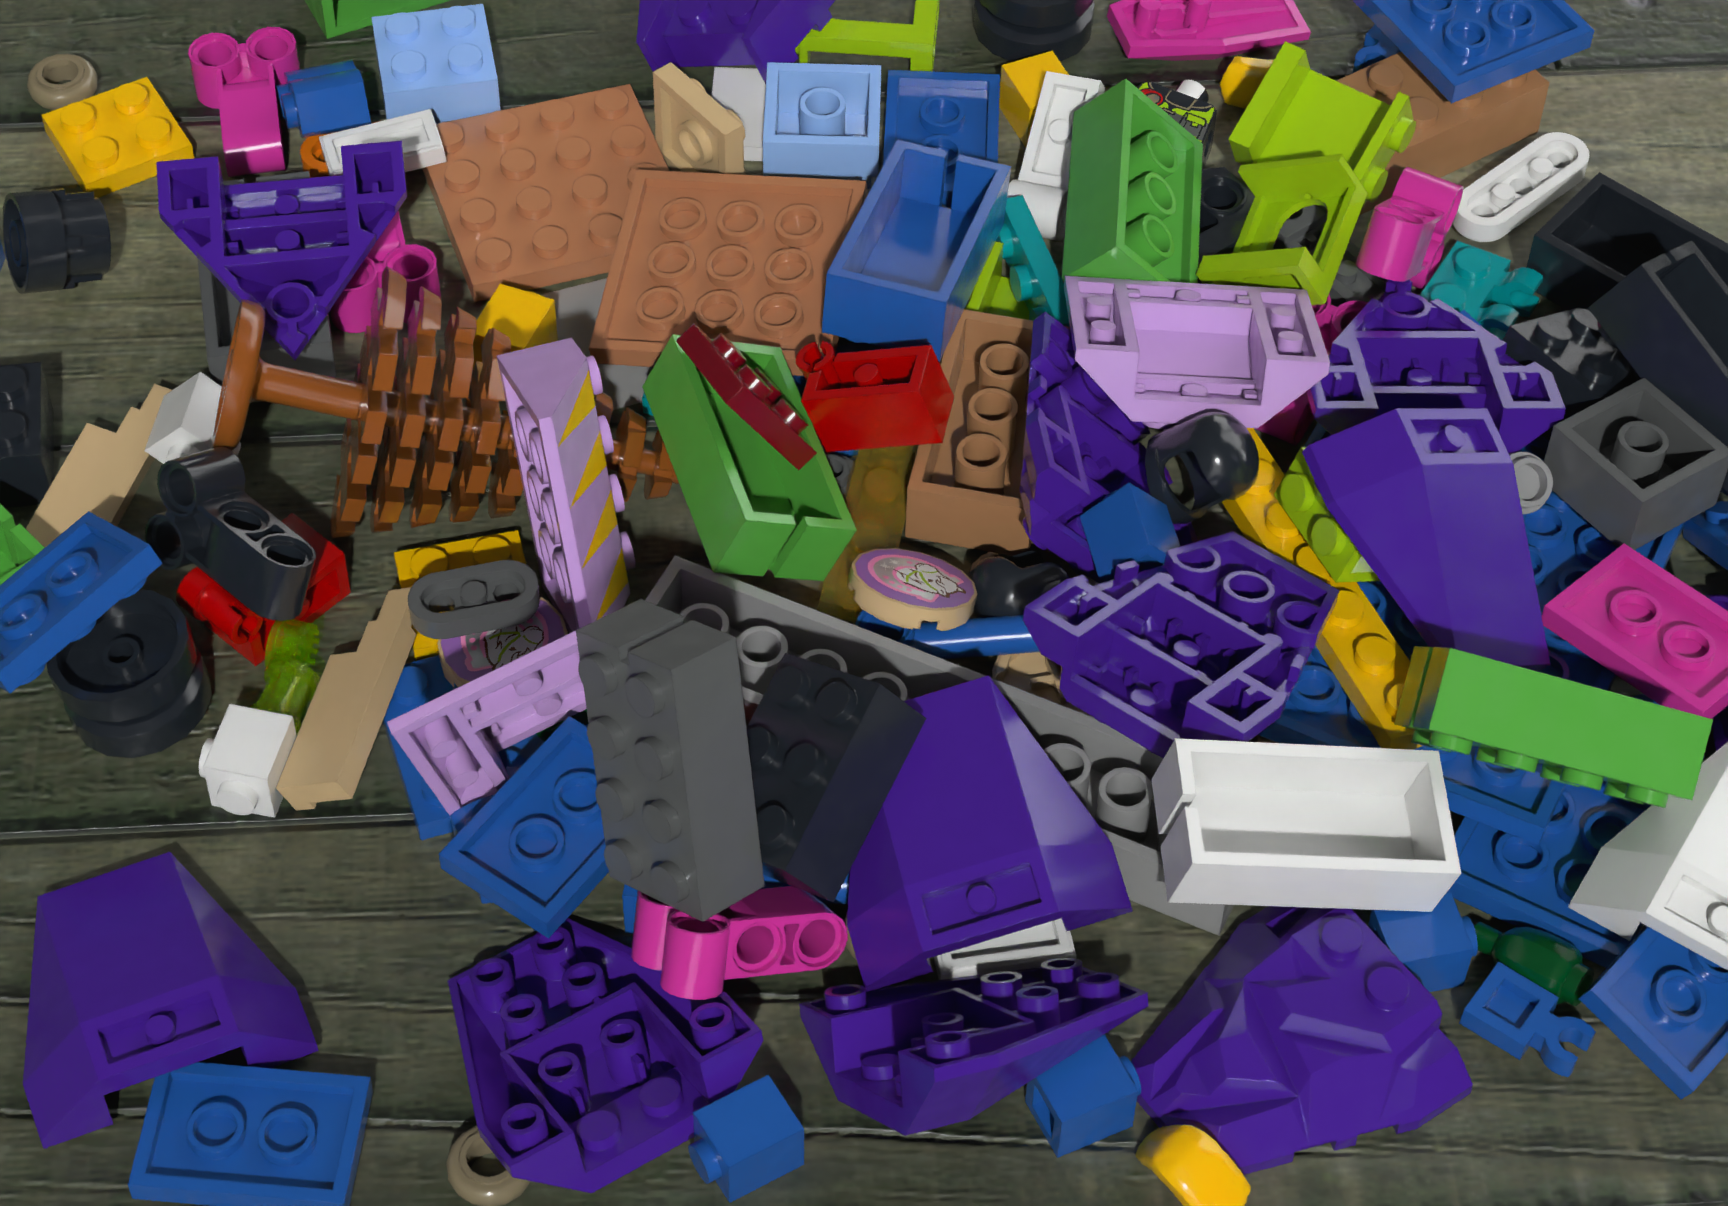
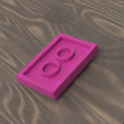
M1625 543L1544 605L1542 613L1543 626L1658 704L1710 719L1728 706V611Z

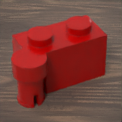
M821 341L820 348L825 357L821 355L816 342H811L798 352L796 364L807 381L801 402L826 452L943 443L954 395L932 345L837 353L835 356L833 346L826 341Z
M291 513L281 522L308 542L316 553V560L303 609L299 616L285 621L261 617L247 608L198 567L193 568L183 578L176 592V601L180 607L195 619L204 621L206 627L255 666L351 593L344 552L294 513Z

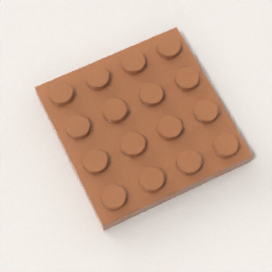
M630 84L438 123L436 126L444 147L446 162L422 168L474 302L490 299L500 283L527 291L608 273L636 169L669 171Z
M636 169L589 345L590 355L594 356L597 364L654 367L672 334L682 335L694 323L710 339H715L722 333L732 342L780 347L792 376H804L796 364V356L804 346L811 342H816L821 355L825 357L820 345L821 341H826L833 346L836 354L839 336L822 332L826 274L868 195L866 181Z

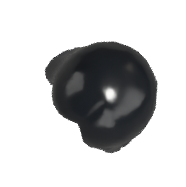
M1034 550L1007 558L1001 557V555L995 552L986 553L971 565L968 576L975 583L977 591L973 611L977 618L1024 615L1026 605L1070 577L1058 563L1045 562L1041 554Z

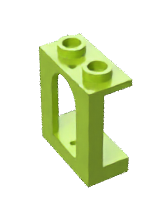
M916 0L913 24L831 18L821 31L811 29L795 48L796 53L799 55V63H810L811 51L911 58L910 71L933 72L940 0Z
M1342 154L1240 165L1238 173L1255 198L1233 252L1230 254L1203 256L1196 273L1197 277L1203 284L1307 290L1312 305L1325 304L1368 194ZM1312 205H1320L1328 209L1327 220L1313 256L1306 247L1272 250L1280 229L1293 213Z

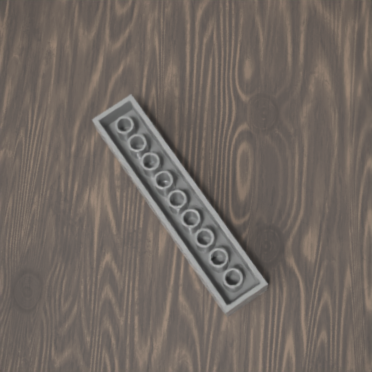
M674 556L645 600L682 615L684 624L694 620L736 637L746 728L785 653L880 683L903 701L985 676L722 573H713V570L678 556ZM991 678L1112 843L1129 900L1219 936L1234 905L1169 903L1167 901L1160 846L1168 834L1158 833L1151 780L1163 758L1151 753L1145 747L1108 725L1099 722L1094 717Z

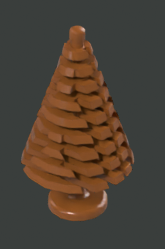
M388 266L385 267L382 273V288L377 287L371 307V326H366L360 351V364H357L354 381L263 361L260 358V350L264 333L265 311L259 303L241 300L218 403L212 448L226 447L234 450L238 446L244 430L249 405L254 401H266L346 418L341 443V476L337 474L331 512L330 531L332 538L352 536L355 533V522H360L366 503V484L371 485L376 461L378 484L376 490L373 489L370 527L372 533L393 530V523L398 522L404 506V488H409L413 470L414 495L410 504L409 514L411 528L435 523L442 507L441 490L447 491L451 473L450 522L472 520L479 509L478 493L484 494L490 471L488 514L491 519L511 516L516 510L514 496H521L523 486L508 410H502V414H500L499 401L506 400L497 355L511 352L510 337L493 327L492 329L489 328L481 345L482 362L476 361L473 370V342L477 330L476 318L457 307V314L451 313L444 332L445 350L439 349L437 357L435 336L437 330L441 328L442 301L439 296L421 286L419 288L420 302L416 300L413 302L407 321L408 338L403 337L398 355L397 329H403L407 281L403 275ZM605 393L594 395L597 417L604 415L609 424L613 411L611 397ZM462 398H466L465 406L462 404ZM627 407L626 411L622 413L615 432L616 439H613L614 452L605 454L608 475L616 474L621 486L624 502H627L637 482V473L645 474L644 497L646 500L666 497L672 483L679 484L659 429L652 443L653 450L644 448L646 419ZM459 440H461L462 451L458 449ZM497 448L498 462L496 463L492 461L491 466L490 455H495V451Z

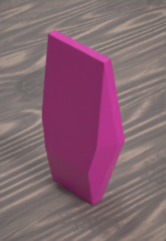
M1121 0L1109 5L1107 18L1127 58L1168 61L1213 60L1281 46L1285 41L1295 43L1309 40L1311 33L1293 0Z

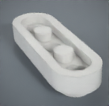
M1552 132L1540 136L1463 189L1460 206L1453 221L1455 229L1464 237L1477 242H1491L1502 238L1583 180L1589 161L1587 146L1579 138L1567 133Z

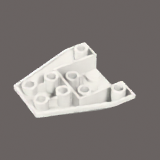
M1728 742L1702 763L1693 800L1668 797L1666 808L1650 806L1601 847L1568 908L1628 941L1631 940L1641 922L1728 970Z

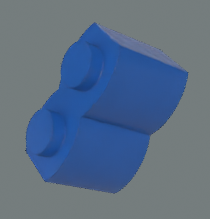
M353 60L284 72L286 84L276 85L282 118L286 120L288 129H299L301 138L334 133L371 124L363 79L359 69H356Z

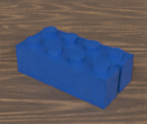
M897 139L827 271L822 332L843 337L852 342L867 343L887 349L932 345L940 362L1004 225L1011 166L959 154L956 160L951 209L942 207L948 151Z

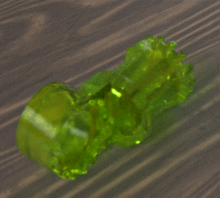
M294 619L276 620L270 631L265 651L266 669L264 671V679L266 685L258 702L250 705L249 708L293 716L296 735H298L302 725L300 721L308 702L312 700L321 679L311 667H308V664L315 665L316 659L311 658V653L318 654L319 649L313 648V644L319 645L320 638H315L314 635L319 636L320 631L316 624Z

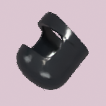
M1207 412L1155 434L1148 440L1145 454V469L1149 491L1152 497L1167 505L1173 524H1187L1201 518L1207 512V509L1224 500L1238 499L1255 484L1258 477L1259 456L1252 435L1237 418L1223 412ZM1177 455L1182 458L1193 485L1195 501L1192 510L1188 509L1178 500L1165 478V464L1169 459Z

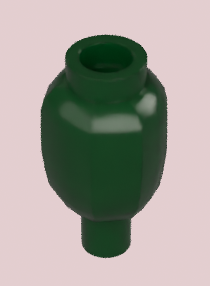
M1478 922L1474 926L1477 935L1478 951L1491 957L1493 967L1499 961L1559 997L1557 1004L1567 1002L1577 1006L1581 1003L1579 998L1591 986L1594 970L1583 964L1580 950L1574 945L1550 933L1531 927H1515L1501 932L1483 922Z

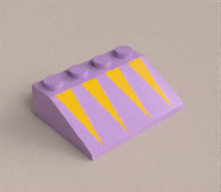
M572 337L497 355L542 586L554 608L563 616L569 633L623 608L630 595L626 570L635 568V557L629 536L626 531L619 533L616 513L625 510L621 486L616 474L608 475L605 454L614 452L613 439L606 417L604 415L597 417L594 395L603 393L600 371L594 356L586 357Z

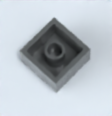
M1642 378L1554 425L1544 463L1550 469L1553 477L1552 490L1617 548L1625 543L1636 550L1716 505L1728 470V447L1647 379Z

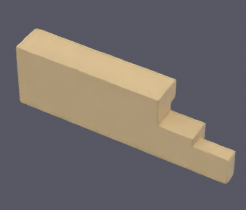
M154 383L140 410L130 407L116 433L86 423L26 527V530L44 547L48 546L88 511L118 526L155 459L144 450L163 397L172 391L171 389Z
M411 587L388 590L377 620L368 621L356 652L330 655L276 786L279 793L296 811L315 809L317 802L353 798L417 635L411 628L412 623L408 606V593Z

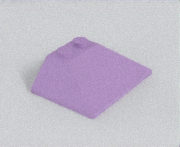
M1065 276L1064 292L1075 360L1133 422H1142L1150 428L1164 430L1207 412H1223L1237 418L1246 428H1259L1329 374L1330 360L1307 290Z
M576 630L387 722L391 734L449 815L475 800L495 795L509 780V776L498 753L499 751L587 709L584 687L578 672L580 658Z

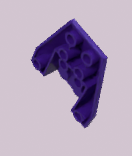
M1396 408L1309 444L1302 451L1314 478L1316 488L1320 492L1327 509L1429 647L1453 648L1534 671H1542L1550 665L1514 465L1487 408Z
M989 675L904 701L923 715L926 720L850 869L847 927L862 981L867 992L933 972L929 959L931 957L1062 918L1067 932L1133 912L1112 843Z
M171 852L37 896L23 1087L43 1149L113 1125L104 1095L239 1047L242 1049L247 1066L272 1068L319 1051L296 988Z
M569 918L561 924L549 939L538 932L534 936L492 958L479 962L474 967L448 980L480 1137L513 1178L587 1193H593L693 1138V1112L736 1090L764 1041L761 1029L723 991L717 997L706 1000L685 999L667 993L660 985L661 971L652 970L634 962L631 957L632 948Z
M1075 958L1047 960L1041 963L1040 968L885 986L868 992L861 985H838L824 991V998L799 1003L800 1017L837 1100L904 1136L970 1120L1149 1006L1148 992L1120 982L1117 974L1095 972L1082 966L1081 960Z

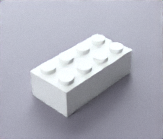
M1175 738L1151 779L1158 833L1168 834L1160 848L1167 901L1169 903L1432 912L1461 875L1439 751Z

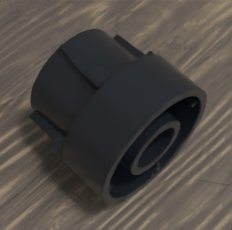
M60 188L14 192L6 195L3 205L4 247L13 284L20 294L75 288L74 283L102 280V274H106L110 268L111 238L104 206L99 198L94 197L93 191L65 194V189Z

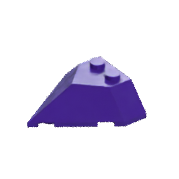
M402 141L341 146L343 175L224 185L218 156L158 161L156 164L160 219L240 303L244 299L259 303L265 311V330L296 361L407 198Z
M1388 280L1386 282L1384 294L1378 300L1372 298L1332 342L1331 352L1328 356L1330 360L1329 374L1307 390L1314 419L1331 435L1396 408H1487L1509 454L1518 452L1563 420L1566 409L1552 372L1536 362L1523 366L1505 354L1507 343L1440 299L1437 298L1429 303L1422 296L1412 293V281L1410 280L1404 282Z

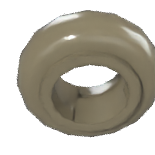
M56 54L46 57L34 65L28 74L27 89L34 102L43 108L56 110L68 104L92 97L97 90L98 75L92 64L81 56ZM63 80H71L64 84H54Z
M477 1125L462 1133L450 1147L446 1161L448 1181L459 1197L473 1205H506L521 1196L532 1181L513 1178L507 1170L499 1175L487 1177L480 1176L470 1169L476 1159L485 1154L493 1153L480 1137Z

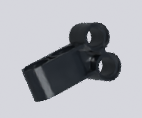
M215 447L169 460L161 465L158 472L157 486L160 498L167 511L153 515L149 518L145 527V541L150 544L163 563L160 567L165 570H174L194 563L257 615L279 621L291 620L299 616L303 609L316 560L315 550L308 542L244 492L246 482L244 468L233 451L226 447Z

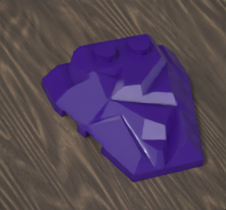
M1044 312L1033 320L1027 415L1019 488L1026 515L1023 518V526L1030 540L1042 550L1048 548L1067 561L1069 566L1078 575L1089 576L1100 584L1106 581L1098 577L1079 516L1101 502L1107 494L1122 488L1128 483L1151 495L1145 469L1146 448L1141 443H1138L1151 433L1148 426L1142 422L1131 421L1076 362L1071 331L1047 312ZM1165 466V478L1168 484L1170 485L1171 483H1173V481ZM1191 522L1187 524H1173L1180 547L1198 542Z
M1230 532L1167 550L1165 565L1138 572L1139 565L1134 560L1116 565L1114 579L1093 586L1088 584V579L1084 575L1066 579L1025 606L1023 621L1041 655L1061 666L1059 688L1066 701L1164 759L1175 738L1248 742L1279 719L1336 605L1339 590L1235 532Z
M1268 906L1240 923L1209 965L1205 967L1182 999L1131 1060L1141 1084V1094L1137 1096V1102L1157 1126L1161 1128L1171 1125H1192L1204 1131L1229 1155L1243 1175L1291 1163L1296 1151L1331 1143L1333 1150L1336 1151L1355 1146L1357 1135L1393 1126L1396 1134L1418 1129L1471 1093L1473 1083L1458 1048L1439 1029L1442 1011L1437 1000L1352 909Z

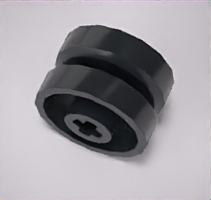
M975 0L973 26L978 40L992 54L1010 62L1053 51L1061 62L1078 54L1090 40L1095 3L1094 0Z
M139 590L130 597L119 600L97 619L94 628L86 636L77 641L70 642L47 662V673L56 692L64 702V709L74 730L86 746L106 756L137 758L167 749L187 737L203 719L212 696L209 672L201 653L195 647L194 636L185 615L173 600L152 590Z

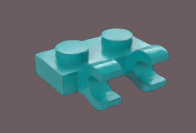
M1457 240L1420 296L1429 303L1438 298L1458 312L1465 310L1483 328L1503 340L1509 326L1514 325L1519 316L1530 317L1538 305L1539 297L1535 296L1534 293L1543 281V275L1526 267L1516 268L1509 272L1511 260Z

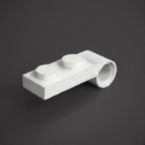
M1046 71L1018 180L1013 179L1009 183L1007 198L1023 195L1042 238L1062 241L1065 237L1073 115L1076 110L1104 93L1105 87L1101 80Z

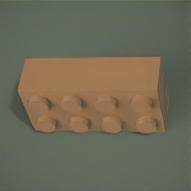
M1402 52L1336 80L1389 105L1392 104L1398 92L1408 95L1413 120L1416 121L1415 132L1409 145L1402 153L1395 151L1385 168L1388 171V177L1381 194L1375 202L1367 201L1360 215L1374 209L1376 205L1392 197L1396 184L1406 167L1441 178L1537 133L1550 82L1537 70H1533L1450 103Z
M964 309L941 361V368L954 395L943 443L918 446L907 487L905 537L1011 556L1030 551L1032 541L1023 526V518L1026 515L1019 488L1027 415L1033 331L1032 320Z

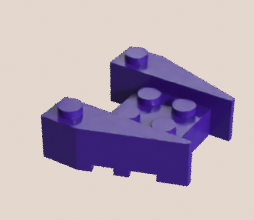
M640 0L636 42L652 71L670 62L679 69L680 67L756 65L766 84L767 62L794 63L799 58L795 48L811 29L821 31L832 18L829 8L836 0Z

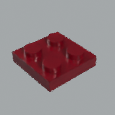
M693 323L676 340L723 401L796 469L800 470L817 454L801 434L809 426L807 422L783 398L776 404L775 401L782 395V392L758 367L753 370L745 364L741 368L747 359L722 333L712 341Z

